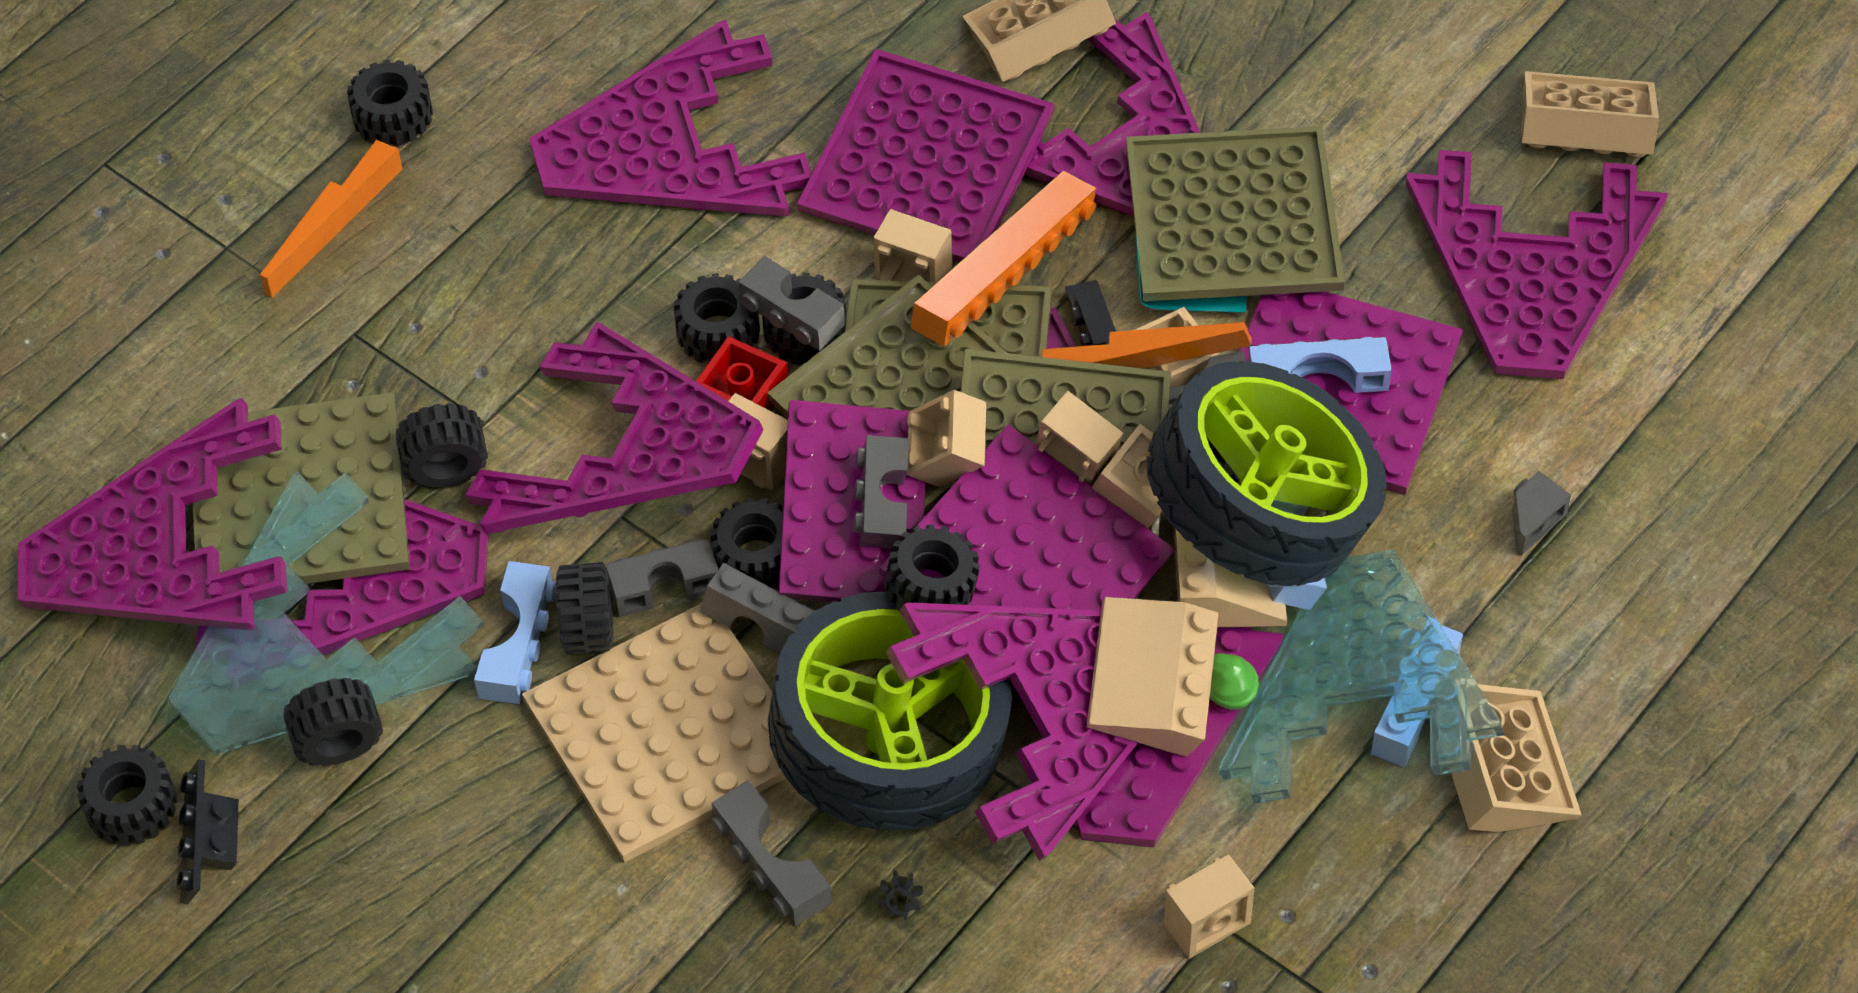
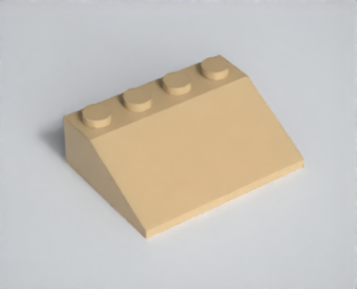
M993 0L962 16L991 67L1002 82L1018 78L1025 70L1035 65L1047 63L1051 60L1052 56L1064 50H1072L1081 41L1091 36L1101 35L1110 26L1116 24L1107 0Z
M1525 71L1521 127L1522 143H1527L1534 148H1545L1547 145L1560 146L1567 151H1577L1583 148L1593 149V151L1600 154H1610L1612 151L1626 152L1627 155L1633 157H1643L1645 154L1654 155L1659 114L1653 82Z
M1172 526L1177 602H1186L1219 612L1217 627L1287 626L1285 604L1273 601L1270 586L1245 578L1243 574L1237 575L1212 562L1195 549L1193 543L1186 541Z
M1105 597L1102 601L1086 727L1185 757L1190 755L1205 740L1219 612L1186 602Z
M1453 681L1431 703L1430 707L1469 830L1502 832L1574 820L1582 815L1541 691Z

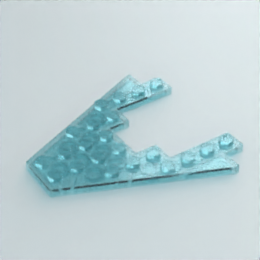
M297 471L292 475L242 565L245 566L281 556L286 563L287 593L254 601V630L248 631L208 626L168 698L172 707L215 755L287 733L283 718L285 706L301 690L318 682L335 678L360 680L363 684H367L370 687L375 704L377 705L465 678L477 672L478 666L466 655L459 645L484 626L483 620L461 596L379 662L369 654L355 637L326 659L284 613L310 592L309 587L289 565L369 503L368 496L346 472L319 494Z

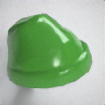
M1224 653L1215 654L1209 699L1218 706L1229 710L1248 706L1255 699L1259 687L1258 675L1254 667L1241 656Z

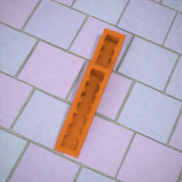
M376 140L342 186L331 181L260 274L266 296L273 298L403 170L398 148Z
M1245 322L1110 332L1109 344L1042 349V357L1144 369L1251 346L1252 337Z

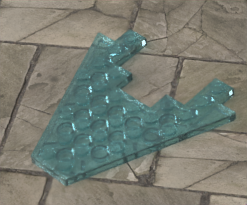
M1392 549L1347 557L1336 572L1325 578L1327 588L1310 610L1300 609L1270 669L1260 684L1255 699L1252 701L1219 765V773L1223 780L1251 775V797L1254 803L1290 798L1291 740L1327 735V706L1394 696V716L1397 723L1430 718V767L1434 776L1471 770L1470 741L1503 736L1504 729L1501 721L1395 550Z

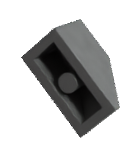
M1540 471L1529 480L1527 478L1523 479L1513 492L1515 499L1512 514L1516 552L1521 556L1563 519L1568 512L1571 494Z

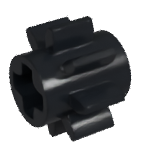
M894 871L893 879L890 882L880 881L879 888L885 893L878 896L877 904H886L888 908L887 917L897 914L902 915L903 919L906 920L911 908L918 911L921 909V902L915 897L923 894V886H914V874L910 873L905 877L899 876L898 872ZM895 891H901L902 896H906V899L900 900L899 895L894 894Z

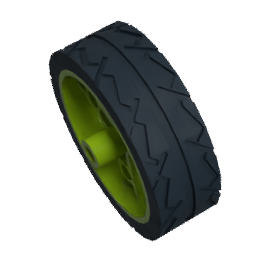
M1247 361L1217 363L1195 375L1184 387L1182 393H1180L1170 411L1153 434L1147 450L1150 452V457L1146 456L1147 477L1153 495L1157 496L1159 500L1156 502L1170 524L1186 541L1193 543V547L1212 562L1237 575L1243 574L1245 578L1268 585L1301 586L1307 583L1318 582L1338 570L1382 511L1386 494L1383 492L1384 489H1387L1385 469L1378 450L1374 449V443L1362 424L1344 406H1340L1337 403L1338 400L1318 385L1296 374H1289L1287 370L1265 363ZM1207 437L1240 479L1238 483L1218 463L1209 447ZM1273 500L1322 509L1326 510L1327 516H1300L1272 507L1271 504Z
M865 592L841 598V602L833 601L812 612L796 627L798 631L791 633L780 652L768 714L770 748L779 769L781 768L783 775L799 795L819 810L822 808L826 814L851 825L876 830L879 827L884 830H914L936 824L939 819L946 820L967 808L983 792L980 789L982 786H987L997 767L1011 709L1012 694L1010 681L1006 679L980 690L963 659L904 684L893 664L886 665L880 669L877 679L839 668V666L858 660L873 658L889 659L886 651L890 646L914 637L903 616L895 608L896 602H890L888 599V592ZM954 692L962 702L970 719L971 732L960 744L947 753L927 760L916 719ZM812 713L866 729L865 743L873 753L879 754L880 761L862 757L842 747L826 734Z

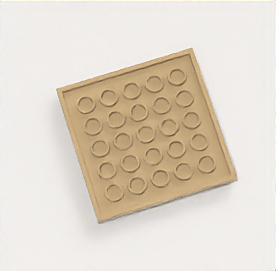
M702 603L610 649V651H606L522 693L525 705L624 863L713 817L711 802L747 780L759 793L786 779L781 768L779 769L770 748L768 714L772 691L730 628L699 612Z

